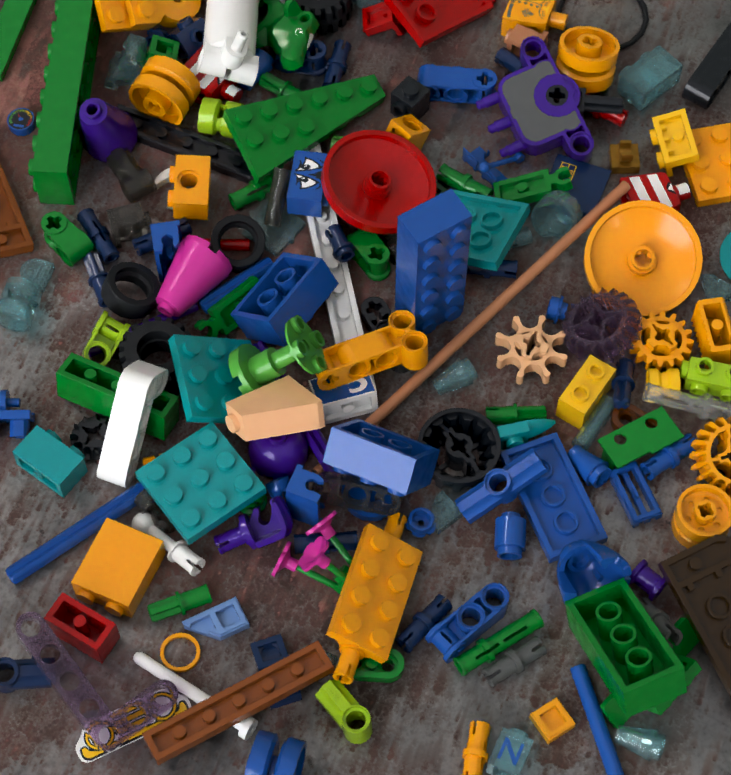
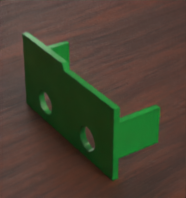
M661 406L599 438L597 441L603 448L601 459L607 461L609 468L612 470L615 467L620 469L648 453L654 454L683 439L684 435ZM654 419L657 422V426L649 428L646 426L645 421ZM617 435H622L626 438V442L624 444H617L614 438Z

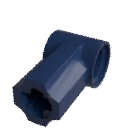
M9 657L0 658V672L4 669L14 671L12 679L6 682L0 681L1 693L8 694L20 689L56 687L55 657L13 660Z

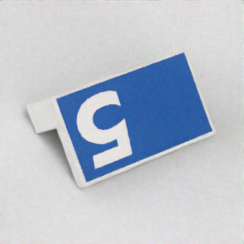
M371 375L327 391L321 390L318 387L317 378L308 380L312 393L322 400L325 425L371 413L378 409L377 391Z

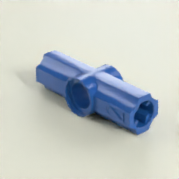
M531 448L502 469L495 468L490 470L486 474L484 481L455 500L456 505L466 520L472 524L501 503L508 504L517 497L519 491L546 474L548 470L534 449ZM507 481V485L503 490L496 491V487L500 482Z

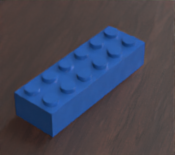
M452 188L399 215L397 219L395 311H410L415 316L416 331H421L425 335L431 333L438 325L445 321L450 322L457 319L464 308L472 215Z

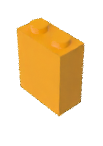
M106 518L71 581L76 597L89 605H93L94 602L104 606L107 612L114 616L121 617L123 614L132 618L166 555L164 542L110 518Z

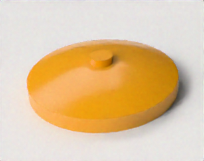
M638 200L626 202L612 208L596 222L585 245L583 262L585 275L592 291L606 306L626 316L635 318L643 316L647 318L649 311H652L655 316H659L661 310H664L666 314L687 299L699 280L703 255L701 243L695 229L681 213L659 202Z

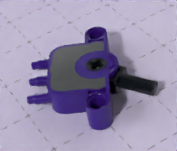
M536 36L527 37L521 43L520 63L523 68L503 77L497 92L485 96L476 102L479 110L498 104L504 118L488 125V131L492 134L510 128L516 141L500 149L499 153L503 158L521 151L528 155H541L562 146L567 157L588 163L592 158L594 140L583 119L584 111L621 114L624 100L621 97L585 95L586 88L579 87L572 78L560 74L544 41ZM534 50L539 55L532 57L527 55L526 52ZM554 98L559 99V103H554ZM576 145H583L588 150L585 152H578L573 147H575Z

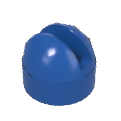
M286 475L265 484L272 498L278 495L282 498L283 495L286 497L285 489L290 481L289 476Z

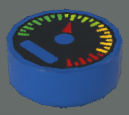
M18 108L8 115L7 124L14 135L25 136L34 131L36 120L31 110Z

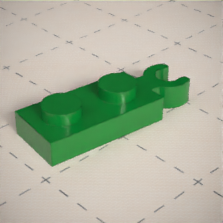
M568 167L559 168L553 174H550L549 169H544L494 182V195L496 198L528 204L554 197V190L569 191L573 189L571 179L569 178L571 173Z
M256 276L249 277L207 309L211 317L208 320L202 319L197 321L194 325L195 330L201 331L207 326L208 334L204 337H217L218 331L221 334L228 335L237 328L238 325L230 314L259 281Z

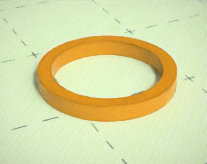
M187 633L170 635L164 640L160 648V657L164 666L178 673L194 668L201 655L198 641ZM178 638L188 639L196 647L194 660L184 667L170 665L164 655L167 645Z

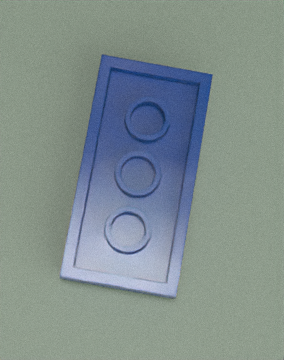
M557 432L501 451L500 460L503 466H506L533 448L548 470L546 474L519 491L517 496L549 563L559 560L560 552L564 546L577 540L583 539L600 544L607 542L608 536Z

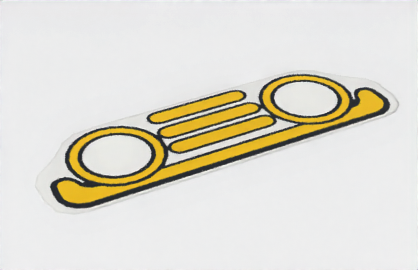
M160 689L89 722L82 729L81 736L76 744L75 750L79 759L82 762L89 763L143 738V732L191 708L189 699L183 694L175 693L168 689Z

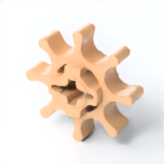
M544 315L539 316L538 324L533 328H526L521 324L520 317L514 316L512 328L516 331L515 335L506 336L501 332L496 333L495 345L503 346L509 350L507 354L497 357L496 367L501 369L509 364L515 365L519 369L516 376V383L518 385L523 383L524 375L528 372L538 373L541 376L542 383L548 384L550 372L545 366L552 363L560 367L566 366L567 354L558 353L553 349L556 345L564 344L566 334L564 331H560L555 335L546 334L542 330L545 327L546 321ZM535 344V347L533 348V350H531L530 355H527L529 349H531L532 345Z

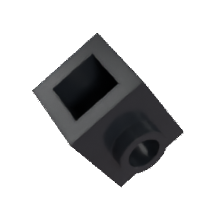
M408 75L391 92L390 113L396 117L412 114L420 120L429 110L430 89Z

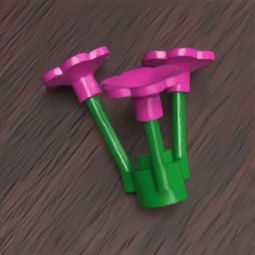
M334 510L306 531L305 534L307 536L321 532L323 536H319L305 548L304 555L300 560L290 556L292 542L288 541L271 575L275 577L283 568L293 572L297 570L340 594L350 567L343 565L338 569L331 563V559L324 554L329 547L327 540H330L349 566L353 559L335 536L337 532L331 526V522L337 512ZM318 565L322 569H328L335 575L333 577L334 581L316 573L311 568Z

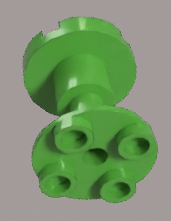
M296 315L285 324V337L288 345L278 350L274 347H269L260 351L251 344H242L237 349L231 351L228 358L229 369L233 378L239 377L242 385L238 388L244 395L274 382L276 378L286 373V366L295 361L312 375L325 371L327 364L322 347L325 346L322 334L318 330L312 331L302 317Z

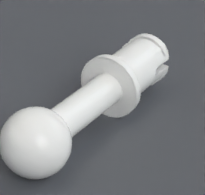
M141 512L134 516L131 524L132 528L162 540L165 550L168 551L167 559L170 562L178 563L191 576H196L201 572L194 564L204 568L206 561L189 549L186 541H174L157 527L156 519L148 512Z

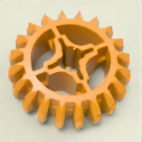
M731 416L727 420L724 417H718L715 423L709 421L704 425V429L697 431L696 437L698 439L691 442L690 446L696 451H692L689 454V458L696 460L697 463L693 464L690 470H699L700 475L696 477V481L705 480L706 484L721 488L731 498V460L729 458L722 459L727 455H731ZM717 437L719 443L716 445L718 453L711 458V446ZM717 469L722 470L725 473L726 477L722 475Z

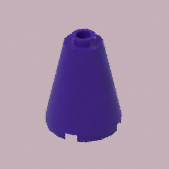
M90 98L83 102L79 110L82 142L86 151L94 159L102 162H116L125 154L132 152L138 136V130L132 117L127 112L99 98Z

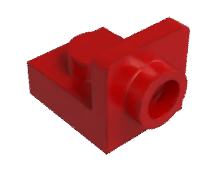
M385 2L362 9L363 31L367 36L393 29L398 36L404 35L403 25Z

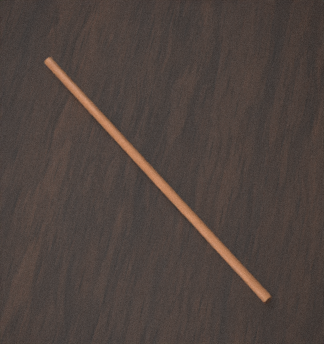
M623 180L432 357L423 369L418 370L365 421L376 426L383 421L631 189L629 183ZM320 463L313 468L314 473L321 477L326 474Z

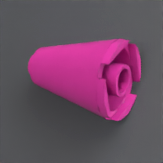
M187 235L181 240L156 297L157 309L166 317H180L224 281L232 271V265L227 257L220 250L215 254L208 248L211 243L201 237Z

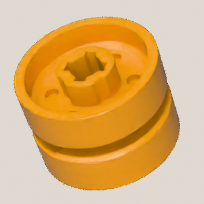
M696 484L687 488L680 495L671 519L672 532L677 541L688 549L715 535H727L731 527V498L721 488L711 484Z

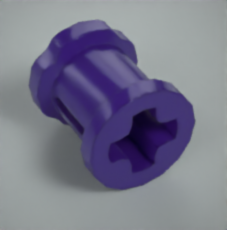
M644 559L631 572L632 575H630V584L635 583L649 594L648 598L651 601H654L668 584L664 577H661L648 567V562Z

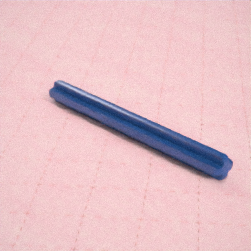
M138 482L7 567L5 571L8 578L14 584L21 582L100 530L106 518L115 520L149 498V493Z

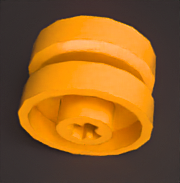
M592 26L569 28L561 34L559 39L558 56L555 64L560 74L567 75L579 87L586 88V93L605 91L613 83L620 44L617 38L601 28Z
M155 55L147 60L140 75L132 83L128 94L130 101L139 112L174 125H180L189 111V107L193 105L198 97L201 87L195 74L185 65L170 57Z

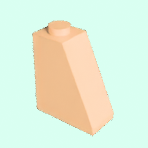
M289 375L225 402L227 409L226 425L232 433H236L245 442L325 427L322 400Z

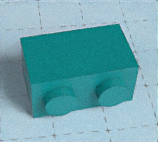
M38 425L12 451L19 467L63 498L88 472L84 460L85 455L75 446L69 448L62 443L61 438L50 429L45 431Z

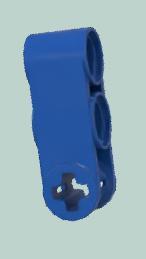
M425 64L419 68L417 81L430 89V101L476 104L477 101L483 98L482 91H485V96L496 92L494 87L497 84V75L490 69ZM484 76L487 77L486 83H484Z
M500 583L487 584L445 620L437 623L427 633L425 640L436 646L444 655L443 660L446 663L452 662L453 658L458 657L465 648L506 615L510 598L509 591ZM489 598H497L501 601L502 604L499 606H492L488 604L486 600ZM466 617H472L478 621V624L468 626L462 620Z

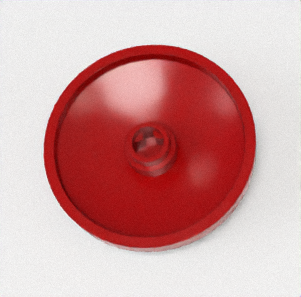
M362 130L344 136L329 150L321 171L322 189L331 208L347 223L370 233L396 234L399 215L434 198L436 195L435 173L426 156L410 141L386 131Z

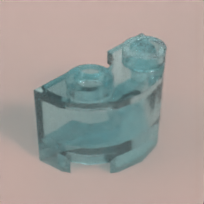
M132 33L123 43V48L126 50L117 51L109 61L104 87L112 90H117L118 86L130 85L131 87L145 65L148 51L146 48L147 40L144 37L136 36Z

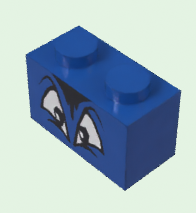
M295 150L287 193V214L322 217L323 207H329L321 184V171L328 153Z

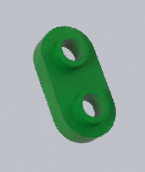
M391 648L388 660L383 664L371 658L359 660L361 667L356 669L354 681L381 683L397 681L404 672V658L398 650ZM389 663L393 665L394 669L392 671H385L382 669V666Z

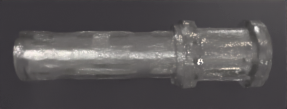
M647 383L643 391L642 400L644 402H651L694 413L703 421L707 419L716 420L718 417H724L727 420L731 416V400L727 402L715 399L711 394L697 396Z

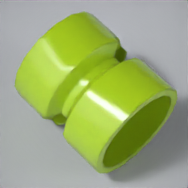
M204 97L198 114V132L215 135L217 132H220L222 137L234 139L223 118V113L225 109L244 104L227 101L225 104H222L220 99Z

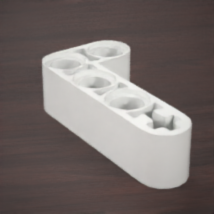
M137 360L128 365L121 373L97 468V478L124 488L130 486L137 469L153 400L163 392L166 386L168 369Z

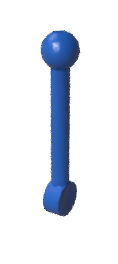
M518 152L513 157L491 163L482 162L479 165V169L482 173H486L490 168L512 162L519 164L525 159V155L522 152Z

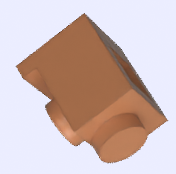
M517 24L514 29L510 28L508 30L504 43L507 44V50L520 58L521 43L524 39L536 36L541 38L547 46L549 32L544 30L541 34L532 28ZM534 50L526 52L527 55L532 57L539 55Z

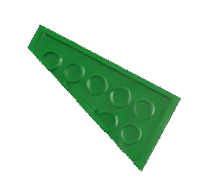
M375 74L225 109L223 118L256 184H259L267 175L273 171H279L284 167V164L292 160L295 150L309 151L328 139L329 135L336 130H342L356 117H362L383 103L386 95Z

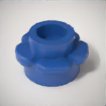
M551 296L546 319L552 320L553 324H556L558 319L564 320L568 303L563 302V296H560V298Z
M423 507L411 511L405 524L407 530L411 531L412 535L418 538H423L426 534L430 535L436 529L434 514ZM423 521L424 525L421 526L418 522Z

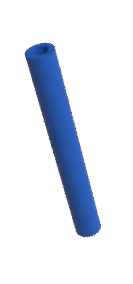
M576 665L570 671L606 774L625 775L586 665Z

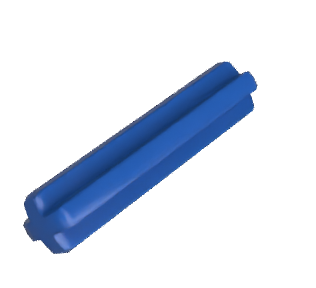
M265 257L199 300V305L203 312L209 314L207 309L249 277L256 276L259 280L274 262L269 257Z

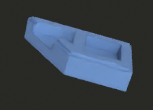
M237 597L182 621L185 630L219 641L250 628V624Z

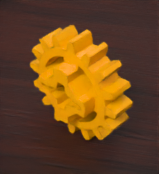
M661 310L659 316H655L652 311H649L647 319L639 316L637 324L633 323L627 340V343L631 344L629 354H637L635 363L644 361L646 363L645 370L654 366L661 372L662 367H666V369L674 368V364L680 368L682 360H689L694 344V340L690 339L692 329L684 330L686 321H675V313L668 318L664 310ZM642 335L644 336V342L646 343V344H644V345L642 344V341H641V336H642ZM677 338L680 343L679 349L677 348L678 343L675 341Z

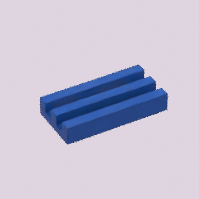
M637 461L629 463L620 469H612L609 480L632 527L635 528L642 522L646 524L653 518L655 520L660 519L663 513ZM628 471L632 472L651 511H646L627 473ZM618 475L621 476L640 515H637Z

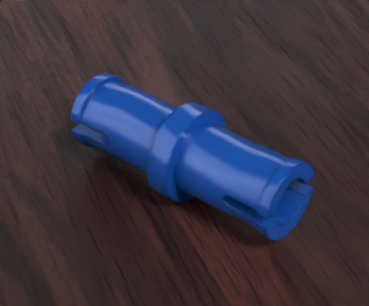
M687 433L683 439L660 450L659 453L642 462L640 469L644 477L647 476V479L651 481L668 468L674 469L679 466L682 459L687 457L692 451H696L690 446L691 442L696 438L693 437L691 440H688L692 437V434Z

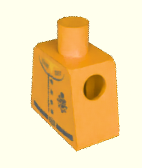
M509 0L502 17L501 36H506L510 28L514 29L517 24L532 28L541 34L544 30L548 32L549 27L564 31L569 15L555 11L557 0Z

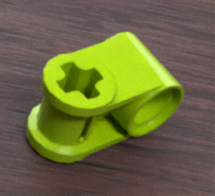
M104 310L83 349L82 357L90 360L89 350L92 347H98L104 352V359L99 364L107 365L115 350L119 347L120 342L123 341V335L126 331L128 332L131 325L128 323L122 324L108 316V312Z

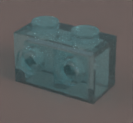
M659 45L651 52L646 51L632 66L628 65L623 68L618 76L617 92L639 111H642L679 82L683 64Z

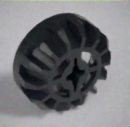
M466 408L446 409L430 417L420 430L419 442L437 449L442 446L445 450V463L440 466L438 462L436 463L432 477L435 480L436 486L441 489L444 485L452 487L453 492H460L461 488L464 487L472 489L484 481L486 474L490 470L498 468L501 453L499 433L493 423L479 412ZM474 450H477L479 454L478 465L475 463L476 457L472 454ZM449 467L455 471H462L464 475L454 476L443 470Z

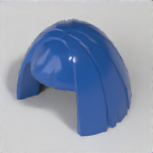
M583 539L564 546L560 552V559L557 564V581L564 604L565 601L620 578H624L629 585L630 575H632L630 565L616 551L603 544Z

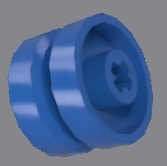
M259 730L249 754L244 775H302L307 741L289 737L283 743L279 753L280 742L278 734Z

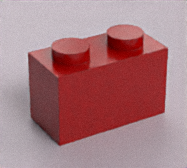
M63 592L43 618L50 633L100 663L104 662L120 639L116 623Z

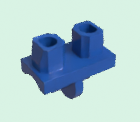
M1 390L0 423H10L11 438H25L30 431V422H35V413H31V410H10V407H20L21 399L10 398L8 390Z

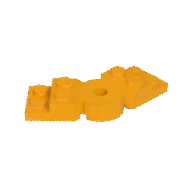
M94 0L101 33L149 30L158 23L167 28H176L178 21L187 16L193 18L201 6V0Z

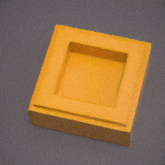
M557 697L532 712L529 716L547 744L567 733L576 725Z

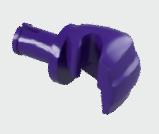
M280 495L270 500L272 515L269 521L261 519V508L258 505L254 507L250 519L244 513L239 516L238 527L215 535L214 542L216 546H220L218 548L220 554H225V552L243 544L250 545L253 550L260 549L289 536L292 533L294 524L285 500Z

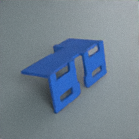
M479 146L470 153L463 148L462 160L471 165L475 172L478 170L482 174L481 177L484 180L486 179L492 185V188L494 182L508 179L496 167L490 168L486 173L480 171L479 165L482 162H487L485 158L490 155L489 149L486 153Z

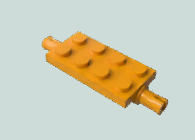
M392 511L388 514L384 530L371 523H368L363 528L326 635L337 640L340 647L339 652L341 653L332 676L338 681L340 675H342L340 683H353L359 660L363 658H371L380 664L388 660L423 554L419 549L400 540L408 519L403 515L401 520L398 521L401 514L399 512Z

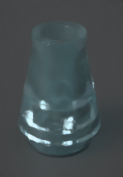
M467 357L462 360L458 358L431 382L439 396H442L445 393L472 385L473 381L478 378V375Z
M620 724L614 743L623 746L649 762L651 759L659 761L664 750L666 735L659 733V729L629 727Z

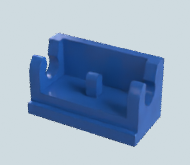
M179 220L150 224L160 282L164 281L168 272L167 269L172 263L181 240H183Z
M297 464L285 489L286 504L293 519L314 526L322 520L320 518V508H325V503L321 500L320 494L314 490H309V482L323 485L324 480L320 475L304 469V466Z

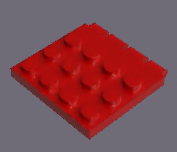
M383 0L420 48L490 13L497 0Z

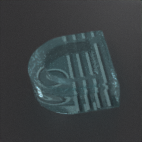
M30 259L20 268L22 282L29 288L44 292L55 270L54 263L42 259Z

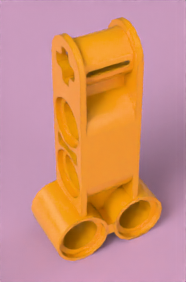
M396 310L389 316L388 326L322 349L327 369L315 375L318 379V387L321 390L327 391L400 364L409 370H421L428 364L429 360L428 338L423 332L416 331L415 316L410 311Z

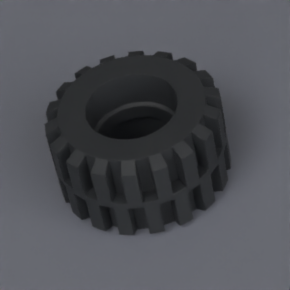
M295 0L302 11H311L320 25L314 36H316V33H321L322 36L327 35L329 31L335 33L338 31V27L343 28L346 25V20L351 18L352 0Z
M155 317V321H149L146 318L142 320L143 324L141 325L135 323L131 326L132 332L126 331L123 335L124 341L120 342L119 359L122 371L137 360L144 361L147 356L154 352L164 351L171 353L168 339L173 334L191 335L189 330L185 331L184 325L180 322L175 325L174 319L167 318L166 321H162L161 317ZM171 359L162 365H156L168 369V380L164 391L173 393L176 396L179 395L180 391L173 360Z

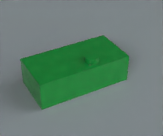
M624 578L565 601L569 628L626 718L687 693L685 667Z

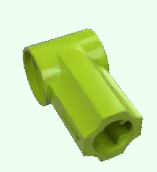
M329 680L322 685L315 694V697L342 729L345 738L354 744H362L368 741L373 732L369 711L355 700L345 686L340 683V680ZM354 720L365 722V725L360 729H351L349 727V724Z

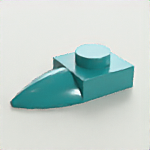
M531 419L497 426L501 440V450L527 443L530 438L551 428L556 424V421L553 419Z

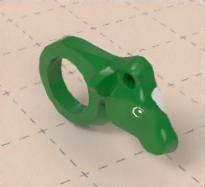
M259 0V7L267 9L268 12L265 19L257 25L256 49L270 46L280 57V62L284 69L288 71L299 69L304 64L306 52L320 25L311 11H302L295 0H286L285 5L279 0Z

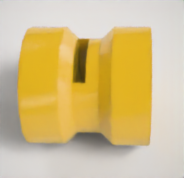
M657 368L647 369L645 379L647 398H658L661 394L666 395L668 398H679L681 383L678 368H668L662 372Z

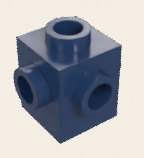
M187 16L176 23L177 28L166 35L168 39L180 42L178 50L179 59L191 58L203 45L205 20L202 17L191 18V16Z

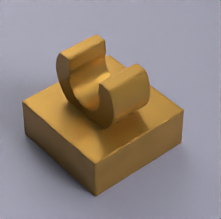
M620 140L619 144H610L608 152L611 174H639L638 144H632V140Z

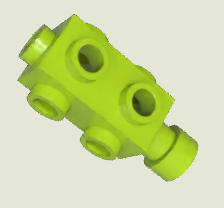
M691 356L689 361L682 360L680 367V378H684L682 389L689 390L693 395L706 396L708 394L718 396L725 402H731V364L716 362L708 357L697 358ZM705 364L709 369L700 368L699 365Z

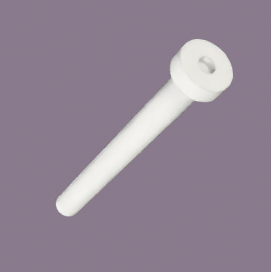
M136 652L133 656V660L137 665L197 704L211 697L143 652ZM249 717L233 727L239 730L238 736L246 741L254 733L258 721L253 717Z

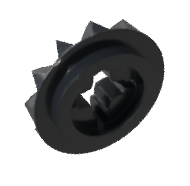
M96 413L93 417L88 418L84 416L82 421L74 424V429L70 434L71 446L78 448L85 455L86 460H100L109 417H100ZM99 431L101 439L94 438L92 441H89V435L86 432L94 434Z

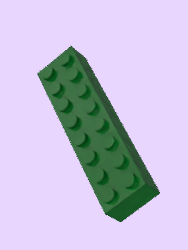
M94 0L55 1V15L57 19L52 21L51 24L53 43L48 44L47 50L50 62L49 66L45 65L44 67L46 86L41 88L40 91L42 111L37 112L36 126L38 128V135H33L32 149L35 154L34 159L30 158L28 164L29 176H33V191L38 192L41 204L75 205L83 152L79 110L83 102L91 98L101 31Z

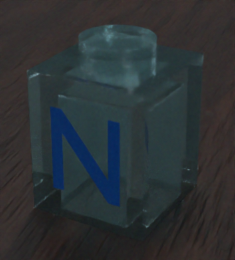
M503 727L487 763L486 773L491 775H521L534 740L528 738L529 735L518 728H510L509 730Z

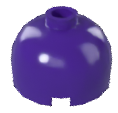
M304 432L249 441L248 455L251 466L256 467V472L259 475L263 476L264 474L267 477H273V480L288 475L290 479L297 464L305 467L309 457V445Z

